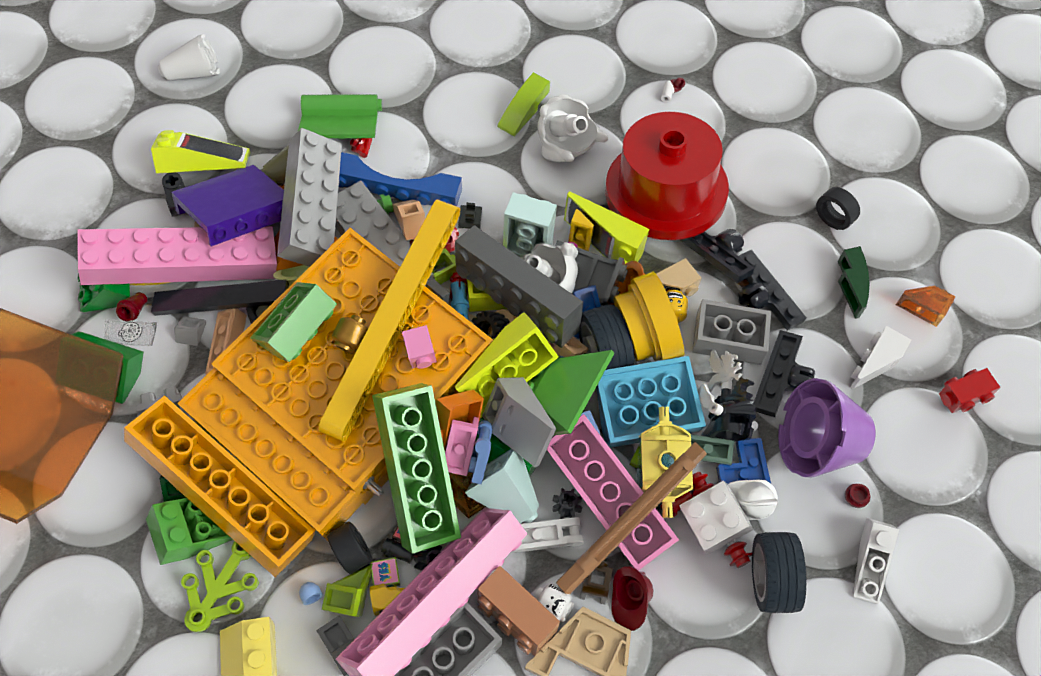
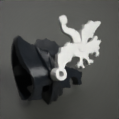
M712 350L709 359L710 368L717 374L710 379L708 386L702 384L698 389L701 398L700 403L703 404L704 408L709 409L708 418L710 419L708 427L701 436L732 440L734 442L750 440L753 431H756L758 428V423L754 421L756 418V406L754 405V400L751 399L753 394L747 392L746 389L748 386H753L754 382L742 378L743 374L741 373L735 374L737 370L742 369L740 362H737L736 366L733 367V364H735L733 360L738 359L737 355L729 354L728 351H725V355H721V361L717 352ZM735 378L737 382L732 390V379ZM717 383H721V396L714 400V396L710 392H712Z

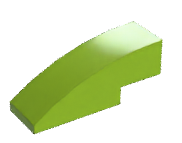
M533 72L508 105L497 127L515 137L538 111V105L550 91V81Z

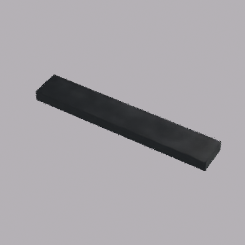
M285 279L154 292L151 313L154 316L268 306L289 288V283Z

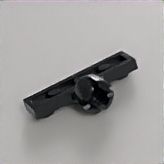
M727 229L716 236H711L704 231L696 236L680 239L681 242L736 283L753 275L755 268L736 255L742 251L741 247L744 245V239L740 232L736 233L735 229Z
M752 249L739 255L740 258L755 268L753 275L746 278L749 285L743 287L738 292L739 304L743 305L748 302L750 305L745 307L756 309L769 308L787 331L803 323L807 317Z
M783 330L779 331L754 400L756 412L776 417L783 394L786 391L793 392L801 383L814 378L815 370L813 368L799 365L795 362L803 336Z

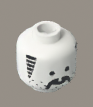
M553 583L548 584L545 588L540 587L534 595L547 610L562 622L566 621L574 606V603L571 602V594H565L559 586Z

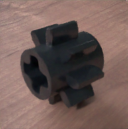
M561 488L560 496H553L552 501L557 504L553 506L552 511H558L560 519L564 517L574 518L575 511L578 513L582 512L583 507L578 505L582 502V497H577L574 493V488L571 491H565L564 488ZM566 501L568 504H572V506L569 507L567 504H563V502Z
M438 545L411 555V558L416 562L414 568L423 571L441 553L442 546Z

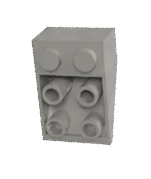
M524 377L497 378L482 417L485 421L492 424V434L531 465L539 467L556 427Z

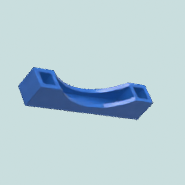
M341 152L338 185L340 188H348L362 181L370 193L379 196L384 194V196L390 195V197L398 198L402 201L416 200L421 205L432 206L435 200H440L454 206L458 205L462 192V177L439 173L420 179L393 178L371 169L357 155Z

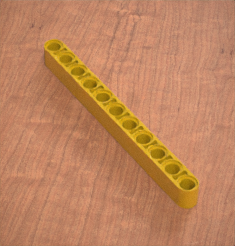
M440 200L434 201L320 421L319 432L343 442L349 437L459 219L460 207Z

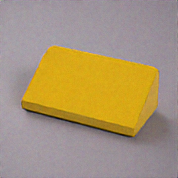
M578 209L575 210L571 220L568 242H574L578 245V248L589 251L594 225Z

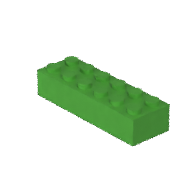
M419 383L372 395L402 547L413 554L460 539L461 534L432 385Z

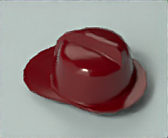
M630 566L622 567L617 570L613 579L611 604L613 618L617 624L631 631L637 630L645 622L648 603L653 597V585L645 572H639Z

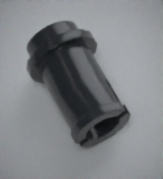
M394 537L385 540L381 552L385 553L386 557L390 555L411 564L413 560L411 555L413 554L402 547V543L397 542Z

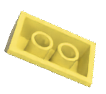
M270 617L243 620L220 631L221 676H277L275 624Z

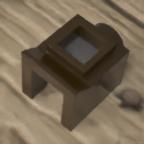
M602 561L583 581L579 599L585 600L586 595L601 598L600 604L605 605L608 599L613 568H608V564Z

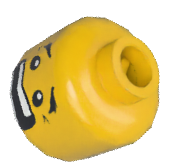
M678 290L666 291L677 322L684 321L687 318L688 311L687 297Z

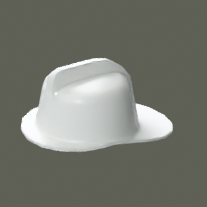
M740 480L728 484L748 520L767 518L774 512L778 504V496L775 488L765 480Z

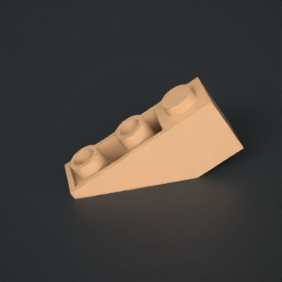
M408 200L392 204L394 214L405 239L414 240L425 220V212L420 202Z

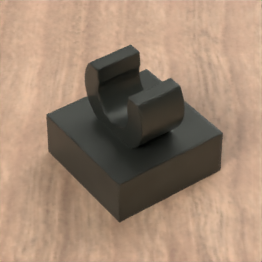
M469 202L466 205H460L458 228L470 229L475 225L480 229L482 207L475 206V203Z

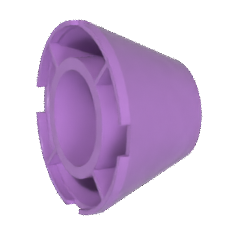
M809 379L801 383L788 398L783 409L787 411L783 425L779 424L778 440L782 459L792 473H796L801 477L812 478L860 463L869 456L876 437L874 421L865 410L833 383L824 379Z

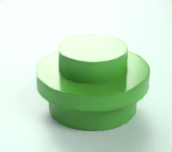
M381 194L377 202L389 215V213L394 212L390 195L384 196V194Z

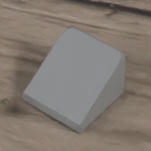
M184 316L174 328L175 341L181 344L197 346L202 337L206 320Z

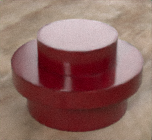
M851 484L845 491V499L852 507L863 508L870 502V491L863 484Z

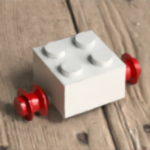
M694 473V491L691 494L693 498L679 505L705 552L711 554L727 545L724 556H731L732 562L729 565H736L737 568L745 566L751 562L749 557L753 553H746L744 548L747 543L737 542L736 539L754 530L729 485L724 480L714 486L713 483L707 484L705 481L708 474Z

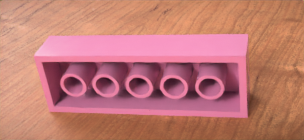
M584 414L580 416L571 434L555 435L551 439L547 451L606 530L644 493ZM655 508L618 546L633 567L639 571L679 541V539Z

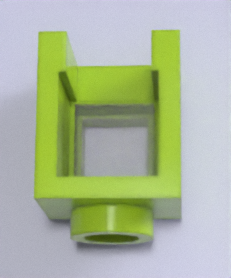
M446 248L443 249L432 271L434 280L440 285L448 281L454 272H457L455 255H450Z

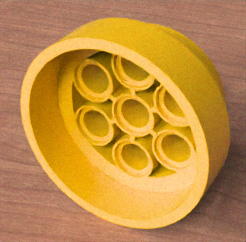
M650 272L631 279V285H628L629 292L617 295L613 299L614 305L620 310L627 324L636 362L652 357L654 361L684 357V345L679 325L665 288L657 274Z

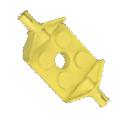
M658 407V425L639 435V438H641L642 457L641 490L643 492L668 469V467L662 464L661 458L663 454L671 455L675 462L691 446V434L685 429L672 424V421H669V407ZM692 471L661 501L663 518H673L672 503L675 502L676 498L693 489Z

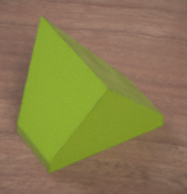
M373 564L332 584L327 583L321 610L362 617Z

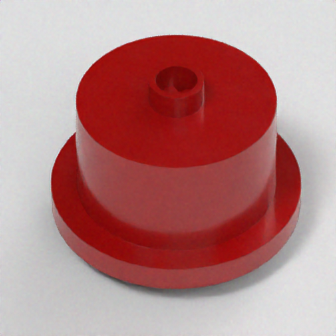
M659 112L636 121L626 132L622 153L615 158L607 173L605 194L610 210L648 228L649 233L647 237L653 239H686L711 228L722 216L729 193L728 178L721 166L723 148L718 134L705 121L681 112Z

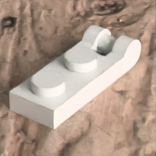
M574 517L521 524L527 535L513 553L583 545V535H580L579 532L581 527L580 518ZM562 529H568L570 535L563 536Z

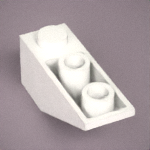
M888 326L885 327L882 333L877 331L870 344L874 345L871 350L867 348L861 358V361L864 362L862 367L857 366L851 375L854 381L850 388L854 389L894 368L903 357L912 339Z
M866 518L859 546L853 597L879 604L899 529L895 526Z

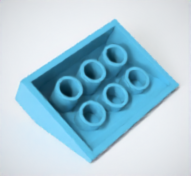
M689 356L605 370L596 386L604 441L610 448L640 443L641 438H639V435L658 425V407H669V421H672V424L685 429L689 433L700 432L706 427Z

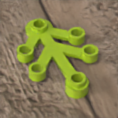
M235 541L231 547L232 555L217 579L215 578L212 565L214 557L211 552L202 550L197 554L196 561L202 568L207 595L202 603L197 590L199 586L197 576L193 573H188L181 579V585L187 590L190 609L185 614L184 622L186 627L192 632L206 630L214 619L229 614H240L244 610L245 605L242 599L236 596L230 598L225 605L212 607L219 598L244 590L253 591L259 585V580L253 573H247L241 580L227 584L240 561L251 557L245 550L238 551L239 544ZM205 555H208L209 560L205 563H202L201 558ZM254 578L253 585L247 586L245 584L247 579ZM188 579H195L193 585L186 586ZM234 602H240L238 609H231V605ZM196 614H202V619L199 622H194L193 620Z

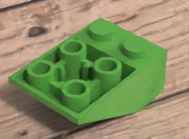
M188 498L153 504L146 518L160 565L188 559L197 555L202 550H210L233 540Z

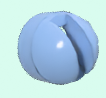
M313 582L304 583L299 591L303 605H310L323 596L319 586Z

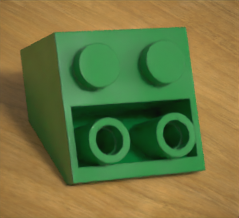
M80 284L78 294L80 311L90 312L116 308L119 301L130 297V284Z

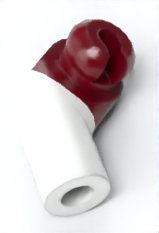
M678 77L677 79L667 81L663 87L661 100L663 102H670L672 94L682 90L685 86V80Z

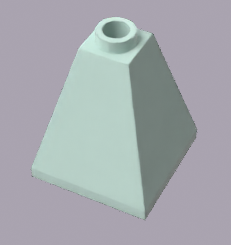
M513 449L487 464L482 485L471 483L465 492L468 497L490 509L510 510L520 524L524 521L525 523H530L538 516L536 511L539 504L524 459Z

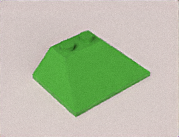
M612 350L558 358L527 382L556 427L554 435L572 433L614 355Z

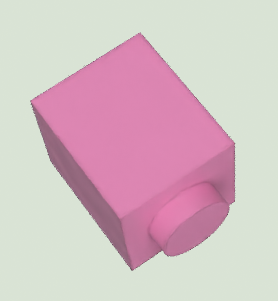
M427 325L402 332L412 369L416 367L420 369L426 368L432 363L437 362Z

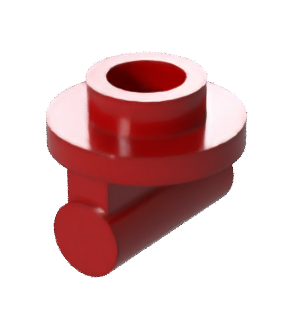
M352 138L350 141L351 151L366 158L372 138Z

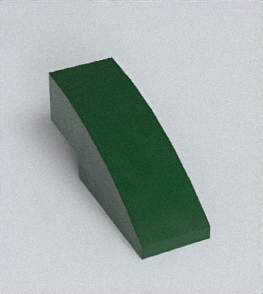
M861 246L844 249L837 261L843 272L838 283L855 319L860 318L867 307L870 286L869 271Z

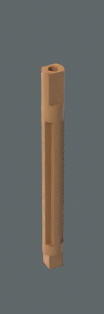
M694 442L556 581V584L565 594H571L707 455L704 449Z

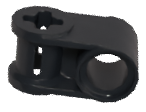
M171 172L163 176L162 185L169 211L172 216H176L179 214L175 209L172 192L185 188L180 174Z

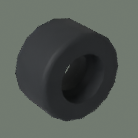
M347 522L327 535L329 545L335 557L347 573L353 574L371 563L372 555L353 523Z

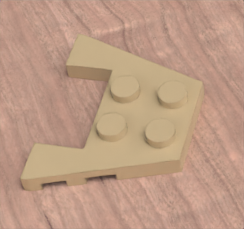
M582 607L526 664L525 670L537 676H549L557 657L560 655L599 676H626L631 630Z

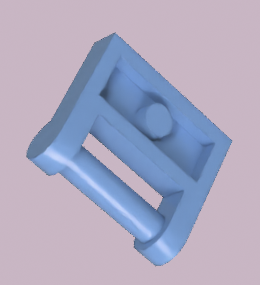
M481 421L478 424L477 433L479 439H477L473 448L468 472H472L471 482L481 485L491 450L492 424L488 421Z

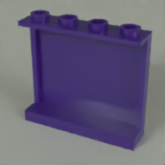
M253 164L173 191L172 196L176 212L179 215L188 213L207 232L209 245L212 247L280 222L284 190Z

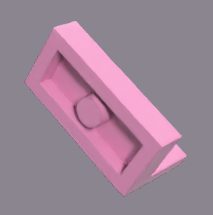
M474 417L472 424L457 420L452 421L445 451L448 472L467 476L478 432L479 418Z

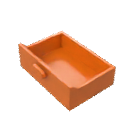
M475 390L436 399V409L444 451H446L453 420L472 424L474 417H477L480 421L484 398Z

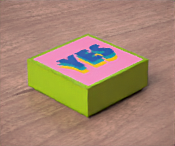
M396 557L370 563V565L373 564L371 570L373 586L383 583L386 585H400Z

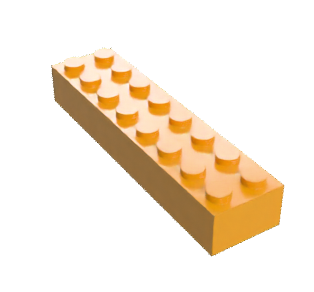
M165 395L124 427V441L274 577L312 541L316 530Z

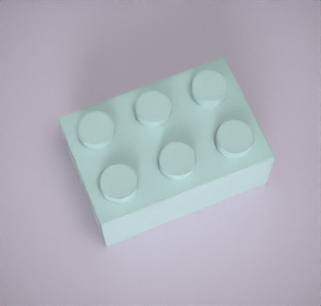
M513 192L504 213L503 246L517 256L523 257L525 254L531 253L537 244L546 243L552 245L557 205L546 200H538L525 194Z

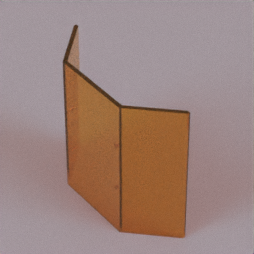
M0 308V518L18 524L62 497L113 415L123 354Z

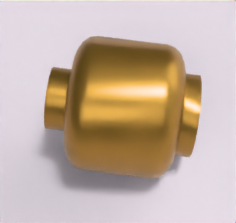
M354 314L351 318L342 317L332 333V338L335 341L334 345L350 354L353 351H357L368 330L365 326L366 321Z

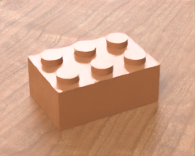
M501 566L478 588L477 602L479 603V610L486 617L492 616L499 622L497 624L498 628L505 635L509 636L511 634L517 639V646L525 654L529 655L531 653L535 656L557 634L560 621Z

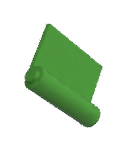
M377 94L301 95L302 117L298 131L300 128H304L326 138H375L378 111H382V99H378Z

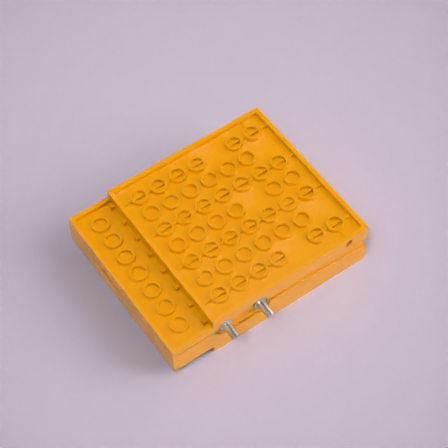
M349 228L336 242L332 243L330 248L211 363L214 368L177 403L190 417L327 541V535L342 526L362 504L366 505L374 495L381 497L382 495L379 492L384 493L381 487L389 480L372 395L423 383L432 385L436 404V399L459 393L455 388L456 384L493 342V339L427 287H424L402 332L427 325L437 362L432 363L426 368L420 369L416 367L412 369L401 332L349 437L343 442L319 432L320 421L356 351H353L350 354L336 347L332 333L342 317L351 318L353 314L366 321L365 326L369 328L400 268L399 265L352 228ZM297 282L317 284L337 305L333 309L332 316L322 322L317 328L318 332L314 338L302 346V352L296 359L290 362L281 360L250 339Z

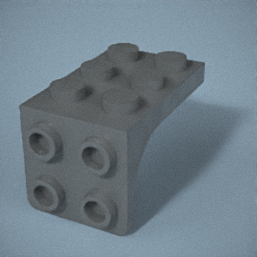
M557 240L555 246H562L564 242ZM576 247L578 255L575 261L578 267V275L574 290L596 285L600 304L602 306L614 304L613 298L619 295L620 292L618 291L619 282H624L628 272L624 258L619 257L618 260L609 259Z

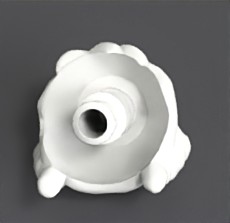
M563 94L550 98L545 105L541 106L537 128L542 142V156L545 159L554 162H573L575 157L590 150L595 142L604 143L608 141L607 134L602 132L599 126L590 118L588 114L589 108L582 100L572 99L569 95Z
M565 242L562 246H552L540 243L533 248L531 253L525 254L522 257L524 261L568 292H573L578 275V267L575 261L578 250L574 244Z

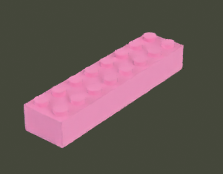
M273 226L263 227L212 247L209 245L207 232L202 227L78 229V273L81 285L275 279L273 274L276 272L277 261Z
M484 508L460 532L461 538L451 541L336 658V661L349 676H394L400 669L409 665L412 656L431 641V636L449 622L450 616L458 608L468 602L469 596L474 590L478 589L485 582L493 570L503 565L504 559L511 551L516 550L521 545L527 532L510 510Z

